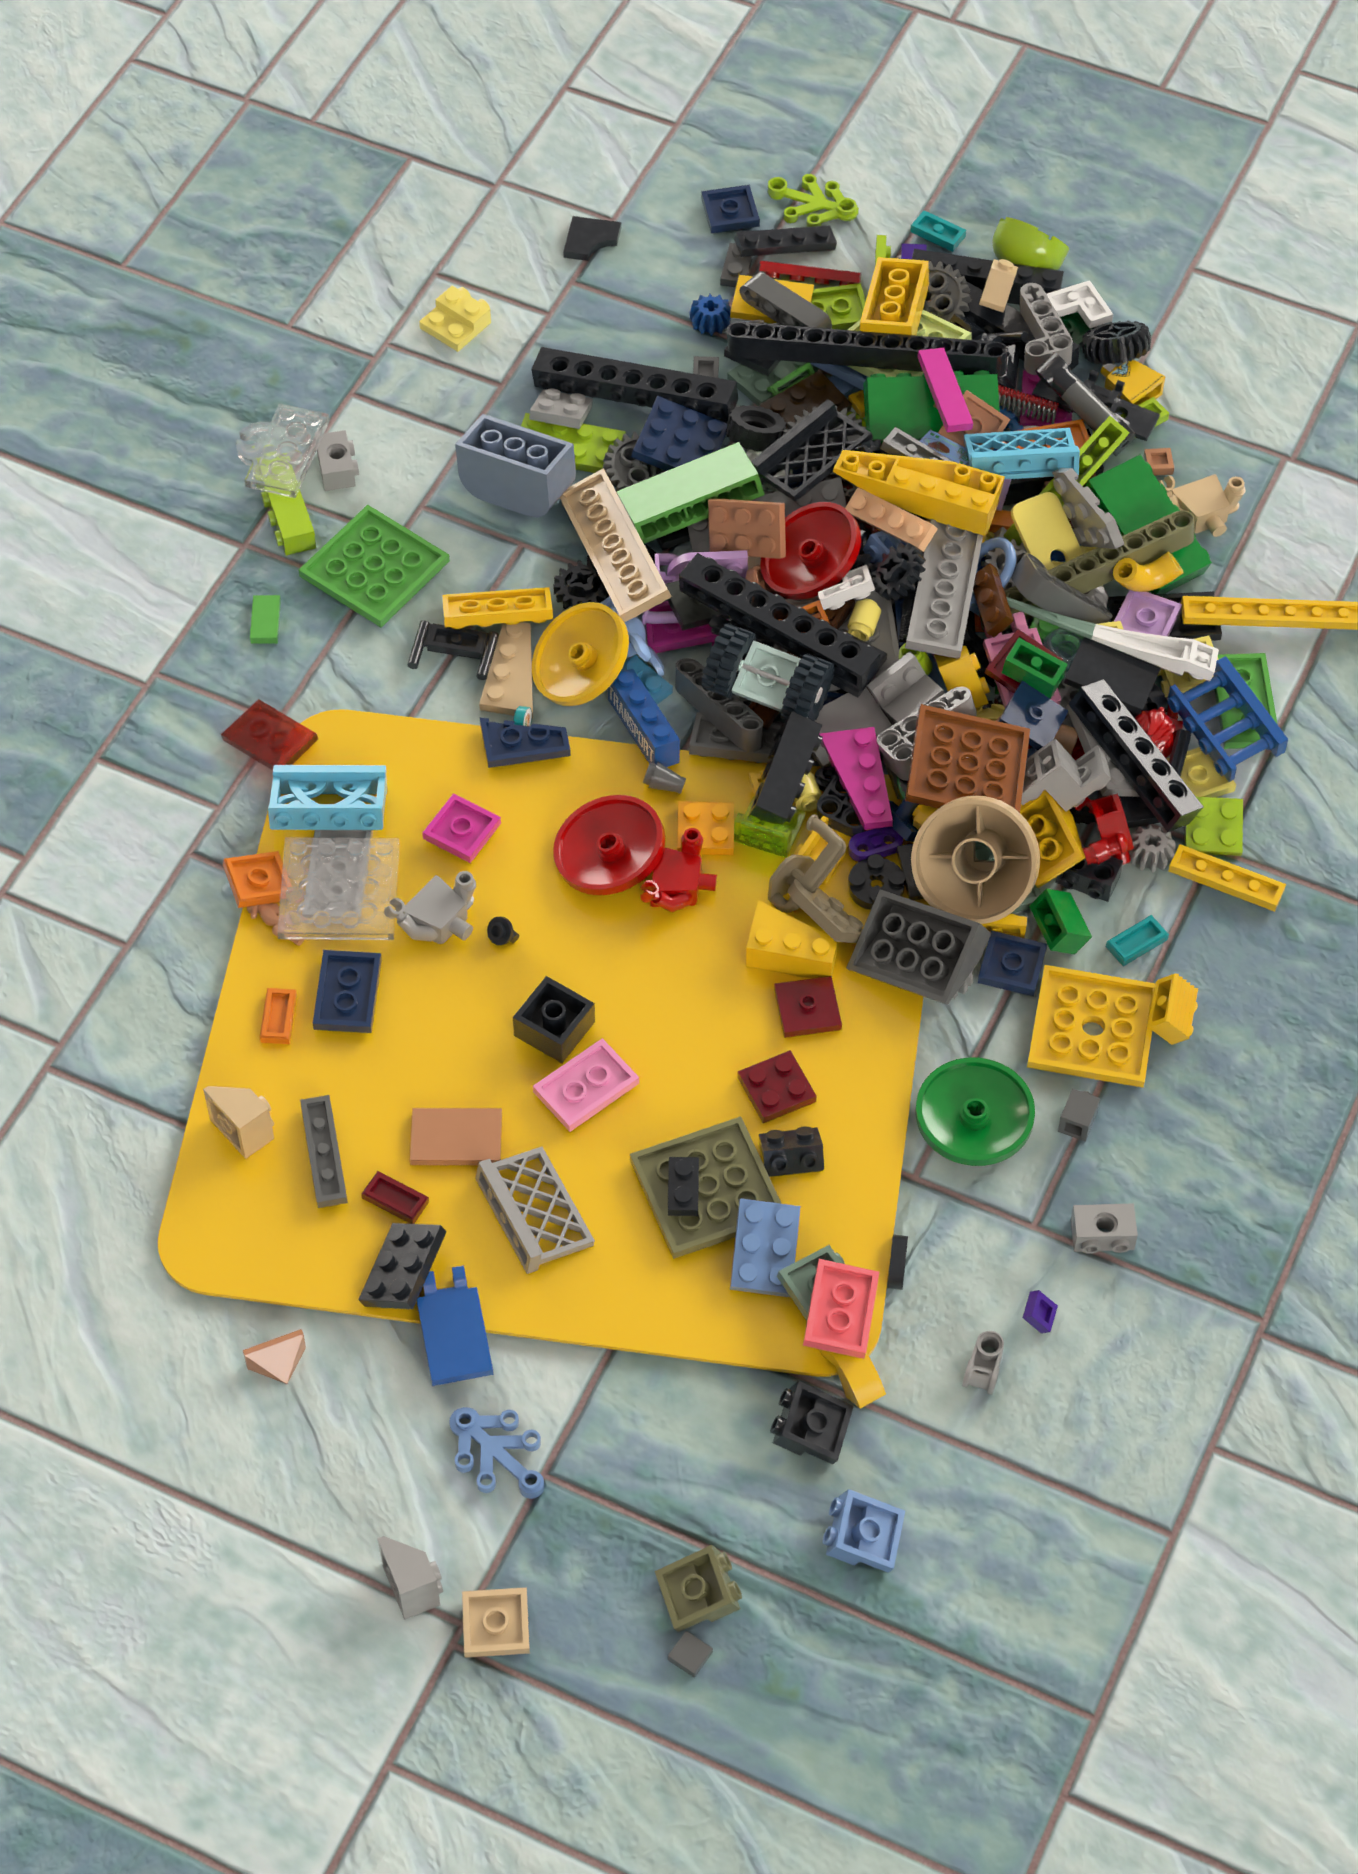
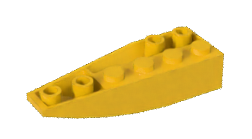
M842 450L833 469L834 473L857 487L897 507L927 519H933L936 522L949 524L950 526L983 536L986 535L993 519L1005 478L1001 475L952 461Z

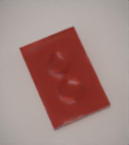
M260 699L251 705L221 734L223 741L273 770L274 765H292L319 740L315 732Z

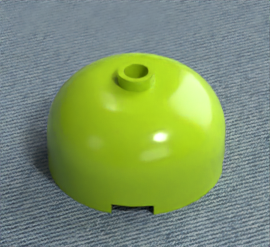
M1010 217L1000 219L992 239L993 251L998 260L1004 259L1013 264L1053 270L1060 269L1067 256L1069 247L1055 236L1049 239L1047 234L1038 230L1039 228Z

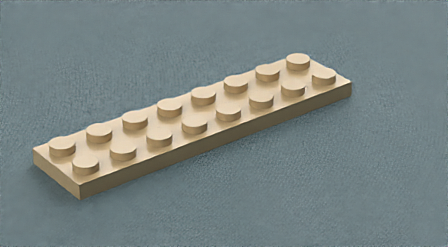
M604 468L570 486L560 497V500L624 623L671 598L672 596Z

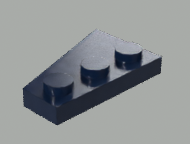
M480 717V727L488 768L571 756L566 727L541 724L522 726L515 725L514 721L504 720V723L489 722V718Z

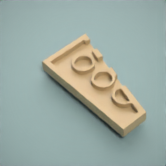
M520 622L516 625H507L503 623L479 707L482 711L514 716L519 706L530 707L533 719L531 624Z

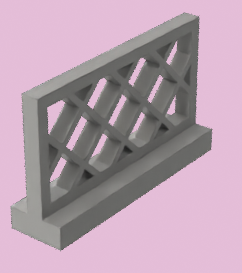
M543 1147L494 1163L490 1159L478 1163L475 1179L527 1274L538 1271L540 1264L594 1246V1238ZM539 1158L543 1165L542 1171L538 1172L525 1167L527 1161ZM507 1168L518 1173L515 1180L511 1181L501 1177L499 1171ZM521 1174L538 1179L534 1189L518 1183ZM541 1181L554 1185L556 1189L554 1196L538 1190ZM515 1190L531 1196L527 1205L516 1202L513 1199L512 1195ZM534 1198L551 1203L548 1211L544 1212L531 1207ZM554 1205L568 1210L569 1216L567 1220L551 1214ZM527 1214L544 1220L540 1229L527 1224L525 1221ZM548 1221L564 1227L560 1236L544 1231ZM567 1229L579 1232L583 1239L574 1242L564 1238ZM540 1238L557 1243L556 1248L543 1253L538 1244Z

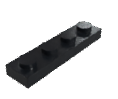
M830 225L736 232L734 238L741 257L835 250L837 245Z

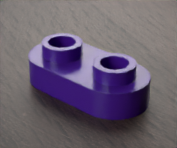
M892 827L871 829L854 835L849 841L848 852L850 857L857 862L868 859L873 854L886 857L897 853V846L903 845V837Z

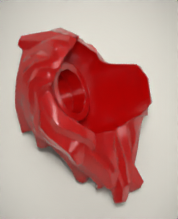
M1160 707L1158 710L1142 711L1141 715L1138 714L1134 719L1163 756L1167 758L1171 754L1176 727L1174 721L1165 714L1163 707Z

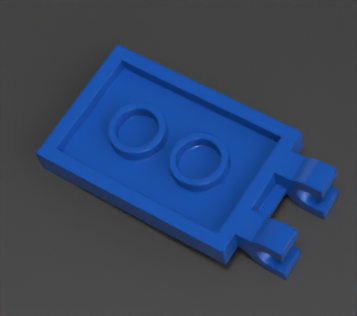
M464 1265L452 1267L454 1287L439 1290L436 1288L434 1271H430L423 1285L425 1296L418 1297L417 1299L432 1386L494 1375L477 1287H467Z

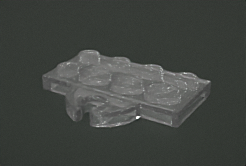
M279 403L271 422H257L243 428L239 432L240 439L243 441H256L254 444L248 445L241 440H236L239 458L246 465L250 466L244 480L245 487L296 498L329 424V414Z

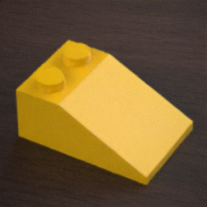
M1043 790L1037 799L1028 801L1024 805L1021 804L1020 814L1031 826L1039 846L1040 868L1035 885L1037 888H1040L1085 859V855L1070 810L1065 811L1046 790Z

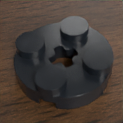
M873 854L868 859L858 862L851 869L848 878L849 893L852 900L859 906L871 910L880 889L903 897L905 874L894 862L884 859L881 855ZM873 880H879L883 886L876 885L872 887L871 883Z

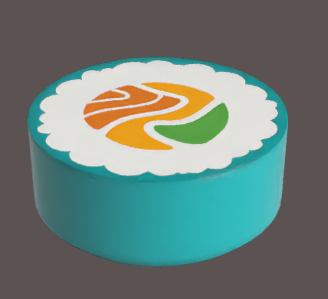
M519 706L516 709L513 719L515 725L531 726L532 710L530 707Z

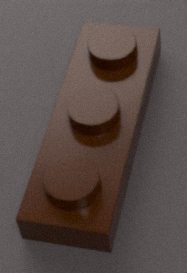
M989 563L976 573L973 591L986 633L995 638L1014 619L998 570Z

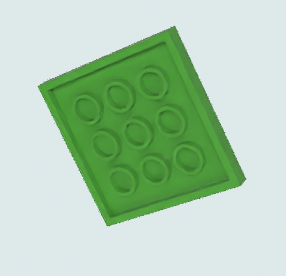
M366 505L298 571L299 577L382 628L450 562V557L448 553L373 507Z

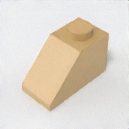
M994 259L979 305L1004 312L1018 267L1013 266V263L1008 260L1000 259L998 261Z

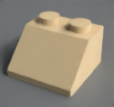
M207 1086L203 1089L210 1120L245 1159L274 1139L272 1129L274 1122L269 1113L271 1106L263 1096L258 1097L251 1089Z

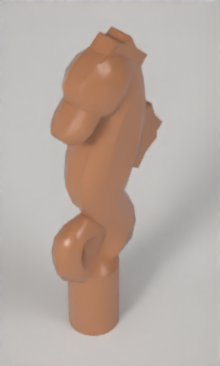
M270 903L247 907V911L251 913L252 919H255L257 913H259L266 925L274 926L272 932L275 936L286 937L298 946L304 942L305 936L293 929V924L288 919L278 917V904Z

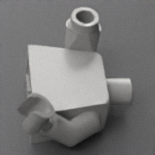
M462 871L457 874L454 888L452 889L439 876L435 875L406 905L399 898L392 899L390 904L394 906L396 911L391 906H387L384 909V914L390 919L397 918V924L413 940L434 941L438 944H443L453 934L462 940H466L473 931V926L467 923L466 920L468 918L467 910L473 905L474 897L472 895L476 888V881L470 872Z

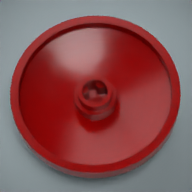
M832 502L812 503L795 510L785 517L786 557L781 559L761 557L760 567L762 576L769 587L781 597L803 600L818 596L819 591L839 583L856 561L861 546V531L857 521L847 509Z
M627 795L600 797L582 805L564 821L554 841V861L562 878L572 888L590 895L616 894L637 885L655 869L665 848V831L656 811L643 800Z

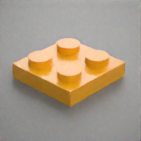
M678 801L677 851H681V837L685 830L696 828L700 831L704 840L701 855H734V802Z

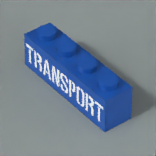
M634 669L620 672L615 681L608 687V701L649 764L650 762L654 764L659 762L665 767L678 764L680 756L679 737Z

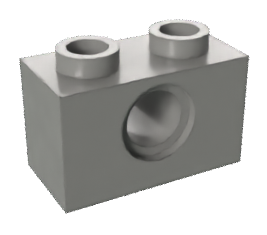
M346 430L315 435L324 491L355 487V476L359 475L357 459L352 460L351 456H355L353 440L348 441Z
M1134 1203L1073 1205L1070 1221L1074 1252L1083 1251L1086 1254H1093L1098 1251H1114L1116 1253H1124L1135 1249L1138 1234ZM1099 1228L1108 1229L1110 1232H1102Z

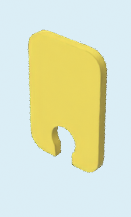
M1045 492L1013 506L1011 517L1027 553L1040 560L1047 571L1056 567L1050 559V554L1054 550L1064 554L1065 562L1083 555L1064 509L1054 493Z

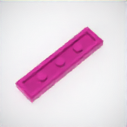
M945 349L919 350L917 357L946 432L972 430L974 423Z

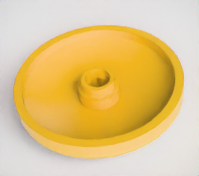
M595 602L575 605L558 615L542 633L533 653L532 677L537 689L546 698L562 706L581 705L602 694L615 681L627 657L629 635L623 619L608 606Z

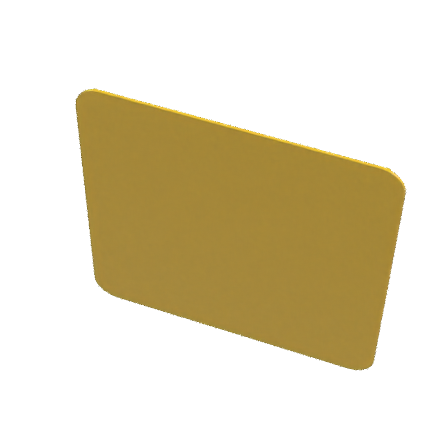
M345 709L320 712L297 725L286 740L280 765H386L387 794L383 829L373 830L361 924L303 922L302 914L315 830L270 829L267 811L257 854L279 852L294 891V899L273 904H278L279 906L278 917L288 919L293 924V929L305 936V940L298 946L286 937L275 936L272 932L274 926L266 925L259 913H257L255 919H252L251 913L247 911V907L242 908L159 1229L158 1252L167 1274L183 1288L203 1295L421 1324L417 1301L413 1309L364 1307L358 1300L392 1223L410 1224L362 1199L361 1193L376 1172L379 1171L429 1197L428 1205L414 1224L441 1225L446 1230V1235L430 1271H434L436 1288L439 1290L454 1287L452 1267L464 1265L467 1287H477L486 1333L807 1376L829 1377L838 1375L836 1366L821 1355L820 1349L803 1346L807 1320L791 1297L730 1290L735 1238L673 1259L630 1162L631 1153L741 1116L763 1165L759 1134L767 1133L771 1130H796L804 1126L818 1127L823 1143L824 1170L769 1178L781 1204L801 1206L795 1262L830 1245L835 1253L841 1255L846 1265L879 1272L866 1350L868 1356H870L879 1341L882 1329L892 1238L924 997L848 970L846 967L857 943L838 942L832 980L841 1017L842 1030L784 1038L774 983L812 978L747 967L746 949L758 900L777 909L768 900L769 880L779 865L787 857L794 855L798 845L806 842L809 832L806 827L807 821L810 816L817 815V808L813 811H801L796 807L791 821H785L780 829L748 816L755 797L749 780V773L755 772L756 775L760 774V770H764L768 763L729 760L710 756L702 757L689 754L688 750H680L679 763L667 767L686 778L682 792L679 794L672 791L648 788L649 785L643 783L649 763L637 744L568 736L571 756L488 768L480 725ZM812 765L810 773L815 777L816 771L821 767ZM884 774L888 799L899 806L902 801L897 799L889 775ZM453 793L501 817L500 826L471 863L423 839L422 832ZM320 794L317 797L311 798V800L318 804H336L345 799L338 794ZM368 794L377 797V794ZM627 795L643 800L656 811L664 827L665 847L677 850L678 801L734 802V855H701L702 873L717 875L716 891L699 890L696 905L688 906L675 912H669L661 907H651L650 902L645 903L641 900L640 895L644 890H641L640 886L645 881L652 880L653 871L637 885L616 894L590 895L572 888L562 878L556 867L553 856L554 841L564 821L582 805L604 796ZM903 838V845L914 843ZM847 852L827 884H821L818 888L829 897L839 900L844 905L843 910L848 915H852L862 922L863 929L871 910L859 906L850 897L848 878L851 869L858 862L853 860L849 852ZM897 853L883 857L900 867ZM462 871L470 872L476 881V888L472 895L474 897L473 905L467 910L468 918L466 920L467 923L473 926V931L466 940H462L454 934L443 944H438L434 941L413 940L397 924V918L390 919L384 914V909L387 906H391L396 911L394 906L390 904L392 899L399 898L406 905L435 875L439 876L452 889L454 888L457 874ZM873 880L871 883L872 887L876 885L882 887L883 885L879 880ZM904 885L903 897L909 899ZM787 893L783 897L788 901L790 895ZM925 899L914 900L930 906ZM801 908L789 913L783 912L826 933ZM499 916L506 917L511 922L513 930L519 934L518 940L515 943L509 942L505 945L492 943L487 934L490 920ZM323 950L381 953L382 962L372 1033L313 1029V1017ZM546 976L595 1003V1023L563 1063L514 1036L513 1016ZM267 988L295 989L297 992L290 1044L260 1042ZM603 1038L638 1075L639 1084L569 1132L533 1093V1086ZM791 1050L817 1096L816 1102L763 1124L738 1080L737 1073L742 1069ZM207 1086L251 1089L258 1097L263 1096L271 1106L269 1113L274 1122V1126H272L274 1139L245 1159L210 1120L203 1089ZM330 1095L348 1203L318 1208L300 1100ZM413 1108H502L501 1160L543 1147L594 1238V1246L540 1264L538 1271L527 1274L475 1179L478 1165L410 1164ZM539 1158L527 1161L525 1167L541 1172L543 1165ZM507 1168L499 1171L501 1177L511 1181L515 1180L518 1173ZM521 1174L518 1183L534 1189L538 1179ZM541 1181L538 1190L554 1196L556 1192L554 1185ZM516 1190L512 1195L516 1202L525 1205L528 1204L531 1197ZM534 1198L531 1207L547 1212L551 1203ZM554 1205L551 1214L567 1220L569 1216L568 1210ZM527 1214L525 1219L528 1225L538 1229L541 1228L544 1221L530 1214ZM548 1221L544 1231L560 1236L564 1227ZM567 1229L564 1238L574 1242L583 1239L579 1232ZM540 1238L538 1243L543 1253L554 1250L557 1243ZM423 1287L419 1297L425 1296Z

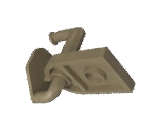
M814 814L807 821V830L817 832L828 843L815 862L810 856L791 855L787 857L769 880L768 900L777 909L786 913L801 908L836 942L857 943L863 930L862 922L856 917L848 915L843 910L844 905L839 900L829 897L818 888L845 853L846 844L837 833ZM787 893L790 895L788 901L783 897Z

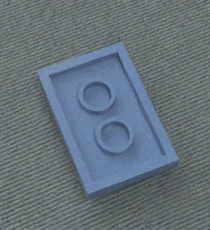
M740 1198L730 1290L790 1297L777 1278V1274L780 1270L795 1263L801 1206Z

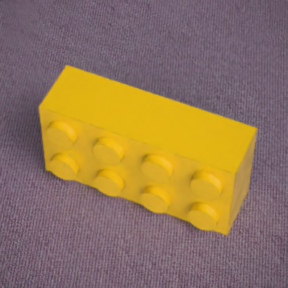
M877 258L860 320V331L916 336L929 288L928 261Z

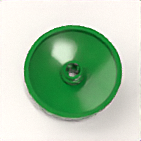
M969 1057L949 1061L929 1074L919 1089L915 1116L922 1137L935 1152L959 1164L987 1166L1012 1157L1026 1144L1034 1125L1035 1104L1029 1087L1015 1071L994 1060Z

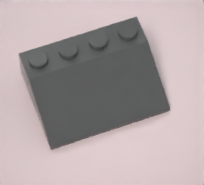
M880 889L846 968L948 1005L980 961L991 933L978 922Z

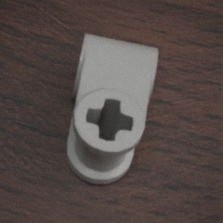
M985 1331L978 1336L972 1357L965 1371L963 1387L971 1385L987 1390L988 1394H993L1004 1349V1341L999 1333ZM990 1346L993 1347L996 1350V1352L987 1353L982 1348Z

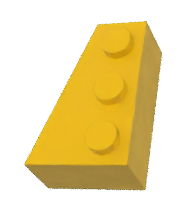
M758 900L746 949V966L807 978L832 976L836 962L838 942L833 940L828 934Z

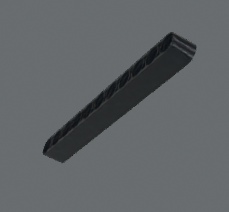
M735 322L727 327L728 352L735 357L923 372L917 357L919 350L944 348L953 372L960 371L964 375H974V372L989 371L990 374H997V377H1001L1007 372V347L1000 342Z

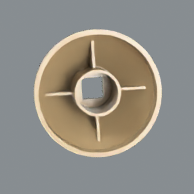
M967 796L944 804L922 824L913 843L911 866L915 883L921 895L931 907L980 924H985L1006 917L1028 897L1038 877L1040 851L1031 826L1016 809L991 797ZM975 841L987 845L991 849L995 861L978 860L975 857Z

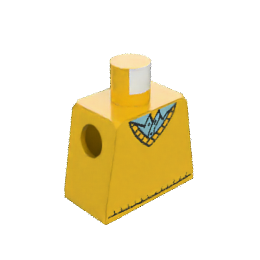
M1134 359L1124 362L1119 367L1115 364H1106L1101 368L1100 373L1106 377L1104 388L1112 391L1115 389L1118 380L1125 382L1120 399L1139 405L1152 397L1157 399L1163 394L1165 376Z

